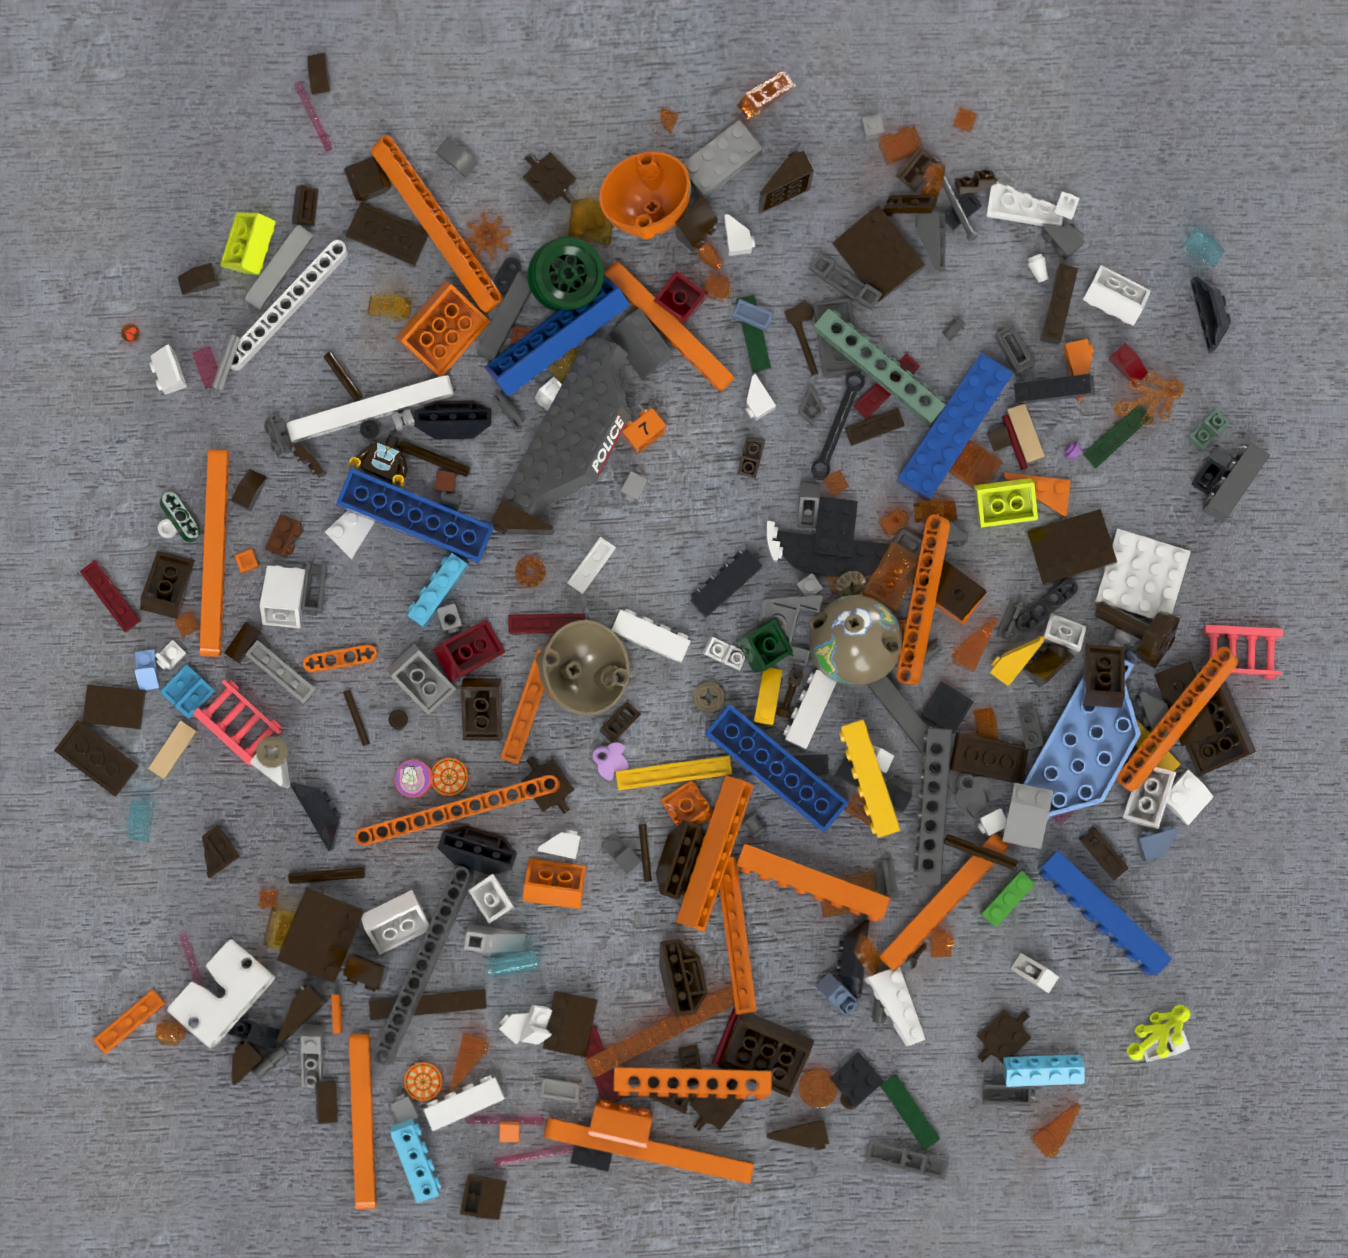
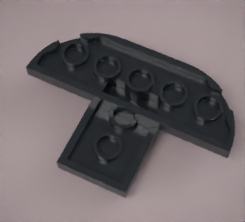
M829 497L819 498L815 535L777 531V541L780 542L779 547H783L782 555L792 567L804 573L840 577L847 572L858 571L866 577L884 564L891 544L854 540L858 501Z

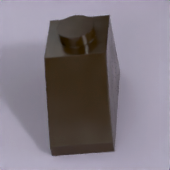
M212 263L191 268L178 276L182 295L219 286Z
M250 469L238 484L231 501L235 505L251 512L267 477Z
M241 1041L234 1048L236 1051L232 1055V1084L234 1086L245 1078L264 1058L262 1053L249 1041L245 1043Z

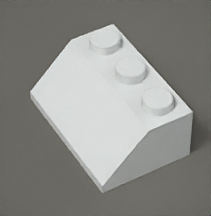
M1100 265L1083 300L1089 305L1096 306L1104 310L1105 313L1121 319L1122 322L1134 326L1151 291Z
M266 746V748L269 751V754L266 757V759L270 756L278 758L277 754L275 753L277 749H271ZM256 755L250 761V764L281 787L287 789L290 787L287 759L276 768L263 766L258 761Z
M1155 767L1136 791H1131L1123 818L1139 825L1159 828L1176 772Z
M413 890L364 913L361 918L364 929L379 955L426 933L430 925Z

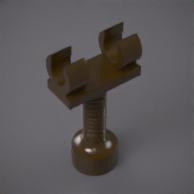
M795 668L791 670V678L788 679L789 689L785 696V702L776 711V715L786 719L791 717L790 703L796 687L800 686V680L803 678L802 670L798 678L793 676Z

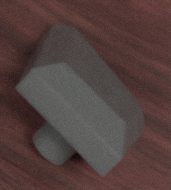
M809 387L798 413L813 425L825 410L813 388Z

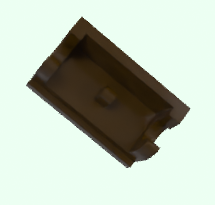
M919 146L895 176L915 192L939 162Z

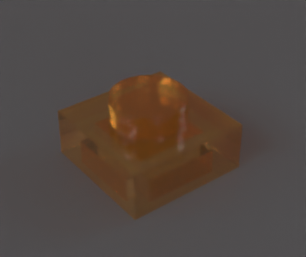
M960 107L953 127L971 133L977 113Z
M189 612L174 620L183 638L200 630L193 612Z

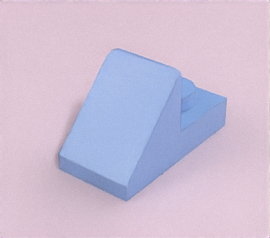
M155 650L135 652L137 667L135 675L139 689L143 691L160 688Z

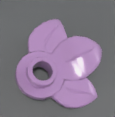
M614 742L607 747L599 746L593 751V760L598 764V772L606 780L612 781L614 771L629 768L627 760L621 755L625 750L624 745ZM604 752L606 758L600 759L598 757L599 753Z

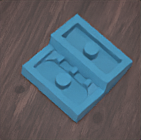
M185 664L159 692L189 719L193 712L200 708L215 690L192 668Z

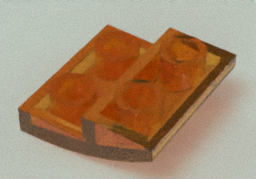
M969 440L949 473L974 489V485L989 484L1003 461Z

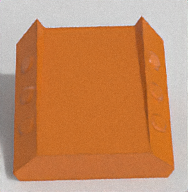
M690 780L660 801L676 826L683 820L702 825L710 820L713 814L708 802L704 799L693 780Z

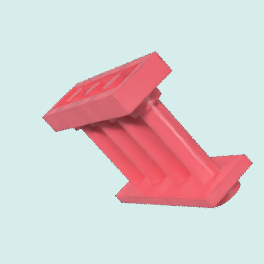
M1220 625L1203 626V634L1208 635V638H1210L1209 660L1217 651V640L1220 638V635L1227 636V639H1229V649L1235 656L1239 636L1246 637V640H1248L1247 669H1236L1235 667L1231 674L1264 676V679H1276V676L1282 675V671H1274L1275 641H1277V638L1283 637V629ZM1258 637L1265 638V641H1267L1266 670H1255V650Z
M223 680L222 683L227 688L207 709L204 708L202 711L197 708L193 715L244 762L252 767L253 765L250 764V761L255 756L254 753L259 742L266 737H270L274 731L281 735L283 733L280 730L282 726L274 719L270 721L237 691L239 687L232 680L229 683ZM233 692L241 701L221 722L218 721L216 724L211 719L213 717L212 714ZM247 705L255 714L235 735L232 734L230 737L225 732L227 730L226 727ZM261 718L269 727L249 748L244 750L239 745L241 743L240 740Z

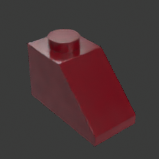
M1126 343L1108 359L1134 387L1148 374L1139 356Z

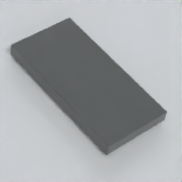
M850 298L813 303L815 323L827 309H830L831 311H837L845 323L850 322L854 325ZM839 326L831 327L833 333L838 334L841 332ZM817 334L823 378L849 375L852 372L861 373L859 367ZM846 339L848 345L853 346L856 344L855 339Z

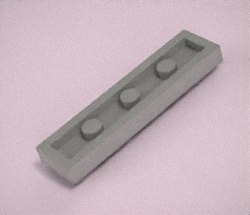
M258 640L245 654L303 704L317 690Z

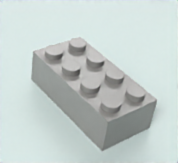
M738 120L683 164L688 171L691 186L700 197L702 196L706 199L760 157L763 148L741 121Z

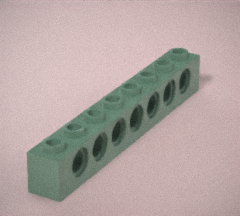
M827 309L815 323L813 330L930 426L945 408V401L936 394L934 396L930 393L929 387L921 382L919 384L911 372L902 370L900 364L895 359H889L885 356L886 352L882 348L873 346L870 343L871 340L866 335H860L856 332V327L850 322L845 323L837 311ZM839 326L841 332L838 334L833 333L831 327ZM853 338L856 344L850 346L846 343V339ZM868 350L871 356L864 358L860 352ZM883 362L885 369H877L875 363ZM897 374L900 377V381L893 382L890 379V375ZM912 386L915 392L907 394L905 387ZM919 399H928L929 405L922 406Z

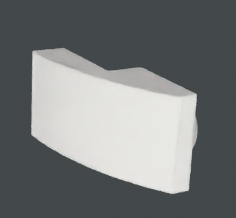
M767 521V547L773 563H777L778 558H782L783 547H779L780 542L772 541L773 538H777L778 527H774L775 522Z
M710 636L702 653L739 671L745 661V656L740 649Z

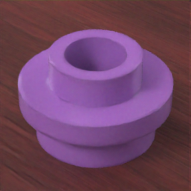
M1077 442L1068 444L1064 450V457L1074 460L1082 450Z

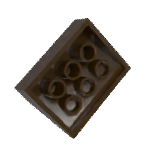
M804 150L790 153L762 189L758 204L759 214L810 190L814 170Z
M879 205L864 215L832 243L861 282L865 285L867 283L882 293V296L877 301L878 303L922 271L925 266L924 262Z
M1101 509L1027 531L1043 586L1118 564Z
M1225 681L1207 702L1218 733L1185 745L1199 776L1256 752Z
M306 887L276 960L335 983L364 910Z
M740 1014L718 1067L724 1070L772 1071L771 1090L790 1098L810 1055L814 1040L755 1014Z

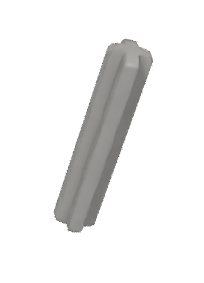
M229 336L212 384L215 389L222 390L240 342L238 336Z

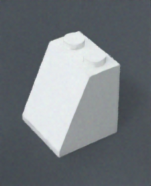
M278 565L267 566L260 601L263 625L301 628L303 614L301 606L305 579L304 569L297 567L284 568Z

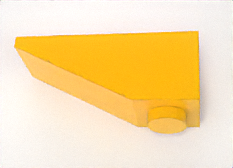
M1043 636L1005 652L1001 658L997 656L991 664L993 668L990 673L1009 686L1042 645L1045 638Z
M769 668L763 671L753 723L773 726L783 670Z

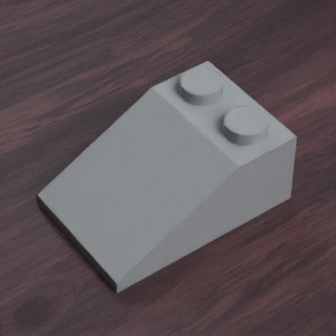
M415 644L386 669L389 675L428 715L456 690L454 685Z
M1018 783L1013 784L1002 842L1041 849L1053 795L1052 790Z

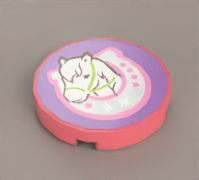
M408 760L397 768L394 782L397 790L402 795L408 798H419L424 796L429 788H431L433 775L428 765L422 761Z

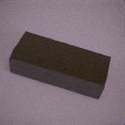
M304 185L296 187L292 224L315 225L319 189Z
M245 622L224 654L240 664L245 658L247 651L253 646L262 632Z

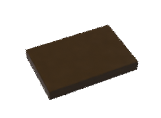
M87 684L82 723L141 729L146 691Z

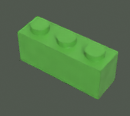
M1018 871L980 915L993 927H997L1031 890L1035 883L1022 871Z

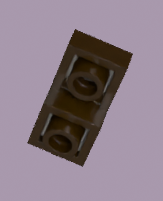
M326 53L307 56L312 95L330 92V75L328 73Z
M984 169L974 171L973 178L968 176L955 178L954 185L959 194H966L987 189L997 184L998 180L993 171Z
M747 436L737 474L756 479L765 440Z
M294 444L296 450L293 453L297 461L301 460L304 465L311 462L308 467L312 475L316 474L318 478L325 476L326 474L312 454L301 445Z
M335 1081L316 1082L317 1104L315 1107L317 1123H337L338 1112Z

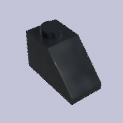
M1216 447L1191 485L1208 494L1226 470L1232 457Z

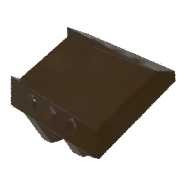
M374 156L344 168L356 201H367L385 194L391 188L386 173Z

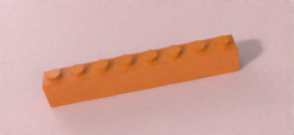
M725 776L719 797L715 802L712 817L709 820L706 835L702 841L700 853L696 858V864L690 876L687 891L684 894L681 909L677 915V923L705 932L754 787L753 784L741 779Z
M744 844L737 862V866L741 867L740 871L751 875L753 871L759 874L758 878L766 881H769L770 878L777 880L776 885L787 888L788 885L795 887V892L803 895L809 892L813 894L812 898L823 902L825 898L831 901L830 905L840 909L842 905L849 907L848 912L860 915L862 912L868 915L867 919L878 922L879 919L884 920L891 898L747 844Z

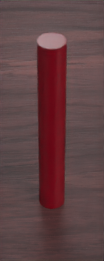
M1005 415L1002 417L1004 426L1007 427L1011 445L1022 471L1027 469L1028 466L1010 417Z
M735 1008L731 1012L712 1063L716 1065L720 1064L739 1016L736 1014Z

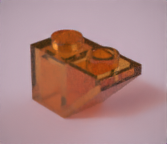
M927 500L913 504L915 523H926L927 518L931 515H938L949 521L957 520L955 501Z

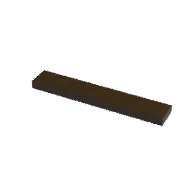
M485 989L422 995L413 1016L486 1009ZM406 997L404 1000L405 1007H408L411 1004L410 997ZM397 998L369 1001L370 1020L388 1019Z

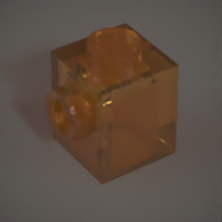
M710 273L702 290L707 293L708 297L723 303L725 298L729 299L733 289L730 288L731 282L728 281L727 277L720 274L716 276Z
M898 507L881 518L878 523L887 537L890 538L902 530V528L908 526L909 522L907 520H909V517L904 510L901 511Z
M934 930V934H930V957H951V949L955 947L954 937H951V934H946V930Z

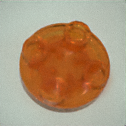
M812 1069L803 1074L799 1081L798 1090L805 1104L813 1108H824L834 1101L838 1088L830 1079L832 1074L823 1069Z

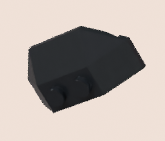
M1193 277L1190 283L1207 350L1211 354L1216 350L1229 329L1231 319L1229 314H1226V300L1224 295L1221 296L1220 290L1199 277Z
M473 400L435 401L421 409L415 410L414 426L434 439H473L491 426L492 410Z
M294 782L290 783L291 788L327 850H334L341 824L339 821L341 816L336 808L332 809L329 804L331 798L326 791L322 792L318 788Z
M470 826L444 830L437 847L454 865L488 875L511 871L517 856V852L513 850L512 846L503 836Z
M863 920L843 937V941L839 940L838 952L842 953L841 960H837L836 971L839 972L841 979L858 998L862 997L870 920Z

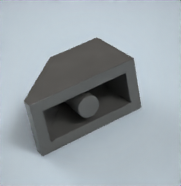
M800 483L797 527L816 528L820 484Z

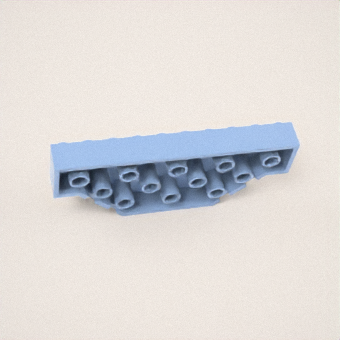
M1126 660L1125 681L1134 666V664ZM1083 677L1023 783V785L1053 791L1048 819L1100 804L1107 796L1140 736L1126 683L1122 708L1083 705Z

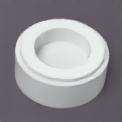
M169 519L162 520L158 525V532L164 538H173L178 532Z

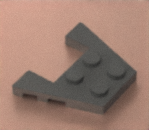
M824 595L764 598L757 627L776 619L793 651L788 657L807 667L810 656L809 648L792 644L800 608L819 613Z

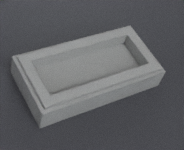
M543 1077L539 1097L578 1103L581 1083Z

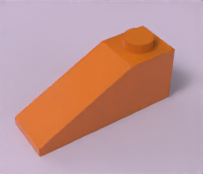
M1088 339L1065 344L1063 350L1070 376L1089 374L1092 354H1094L1092 344L1088 343ZM1076 397L1077 402L1083 399V397Z

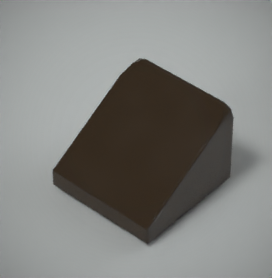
M1006 426L987 433L993 452L1011 446Z

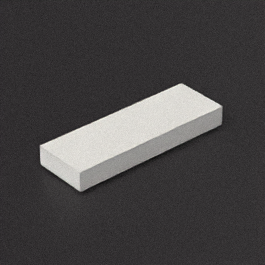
M600 537L567 584L581 594H584L616 547Z

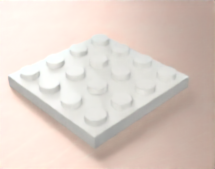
M1116 529L1112 546L1118 564L1105 567L1095 602L1101 603L1103 601L1117 609L1152 620L1160 611L1172 614L1191 551Z

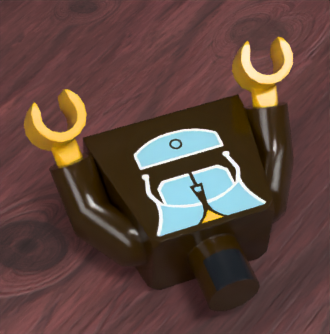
M393 435L388 436L385 444L376 441L375 444L368 445L356 457H352L348 464V467L355 465V470L357 471L361 465L363 471L391 481L392 485L400 483V488L404 487V479L408 472L406 458L401 450L396 449L399 438Z

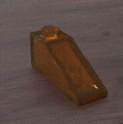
M783 71L747 92L737 104V107L749 120L790 91L795 84Z
M992 618L965 640L959 648L955 646L951 655L954 658L952 663L974 672L998 618Z
M463 1033L449 1091L453 1092L481 1060L483 1054L487 1055L490 1044L486 1043L487 1038Z
M1079 1103L1072 1105L1030 1137L1045 1158H1053L1060 1152L1059 1148L1062 1147L1080 1111L1081 1106Z

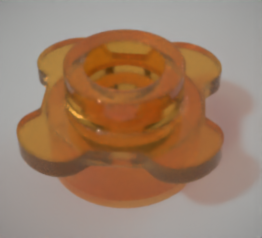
M261 890L259 892V907L261 909L266 907L276 909L278 907L276 902L278 892L276 890L271 892Z

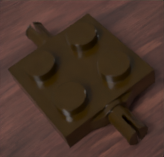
M551 152L538 161L530 153L524 158L532 167L523 176V179L548 205L561 196L568 204L574 201V198L567 190L576 181V177Z
M530 757L526 761L533 770L527 777L521 780L522 783L548 775L557 777L560 786L556 792L533 799L543 812L552 806L558 805L563 814L567 813L570 809L564 800L575 789L553 758L545 764L538 765L534 757ZM551 778L548 779L545 783L546 788L549 790L553 789L555 781ZM530 784L527 790L533 795L536 793L537 788L534 784Z
M1003 1009L976 1035L985 1048L977 1057L984 1062L992 1055L1003 1064V1057L1015 1055L1031 1039V1036L1024 1030L1022 1025L1030 1016L1024 1011L1016 1019Z
M712 1078L707 1087L711 1090L718 1087L717 1080ZM735 1079L726 1083L729 1090H735L734 1088L738 1085L737 1081L733 1083ZM708 1094V1098L696 1097L690 1106L698 1112L700 1119L693 1127L696 1128L701 1123L697 1128L700 1131L707 1122L720 1131L745 1100L736 1099V1095L728 1094V1098H716V1094Z

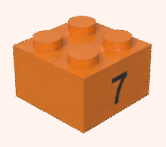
M653 408L649 411L648 409L642 411L635 422L629 421L622 432V438L636 455L666 433V424Z

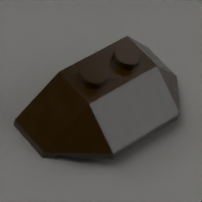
M683 820L667 836L656 870L661 895L678 900L687 891L690 876L696 864V858L703 844L704 837L700 825Z
M680 939L660 941L659 968L667 1004L676 1017L693 1015L708 995L700 956Z

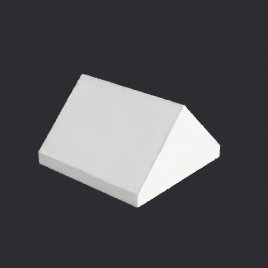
M1051 613L1042 634L1045 638L1043 642L1051 645L1054 643L1068 652L1077 654L1082 647L1086 626Z

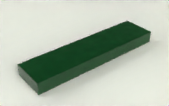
M755 295L736 299V303L741 299L757 306ZM741 321L752 373L771 369L763 330Z
M1138 404L1088 449L1083 456L1096 469L1152 417Z
M896 1074L880 1085L924 1150L940 1140Z

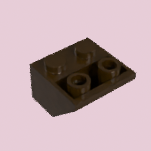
M469 1173L466 1179L460 1215L499 1220L507 1181Z

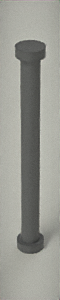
M936 159L939 163L934 168V171L967 233V240L973 241L978 237V234L974 232L940 166V160Z

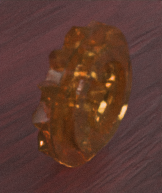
M535 557L523 558L515 568L517 581L528 588L538 586L543 582L546 574L544 564ZM526 565H528L532 570L538 569L536 570V572L533 573L534 579H532V577H530L529 575H525V573L527 572Z

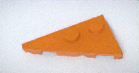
M1003 473V477L1008 481L1031 478L1035 484L1036 500L1042 502L1046 507H1050L1059 513L1060 516L1067 517L1071 480Z

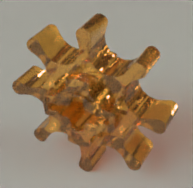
M482 213L481 218L483 222L480 226H473L471 222L467 223L468 228L473 230L475 234L472 238H465L464 242L466 245L475 243L478 246L477 250L473 253L476 258H478L480 252L488 251L490 253V260L494 261L493 251L496 248H502L505 252L508 251V246L502 244L501 239L504 236H511V230L501 231L498 229V225L502 222L501 216H498L494 223H488L485 213ZM489 234H491L492 239L487 238L485 240L484 235L488 236Z

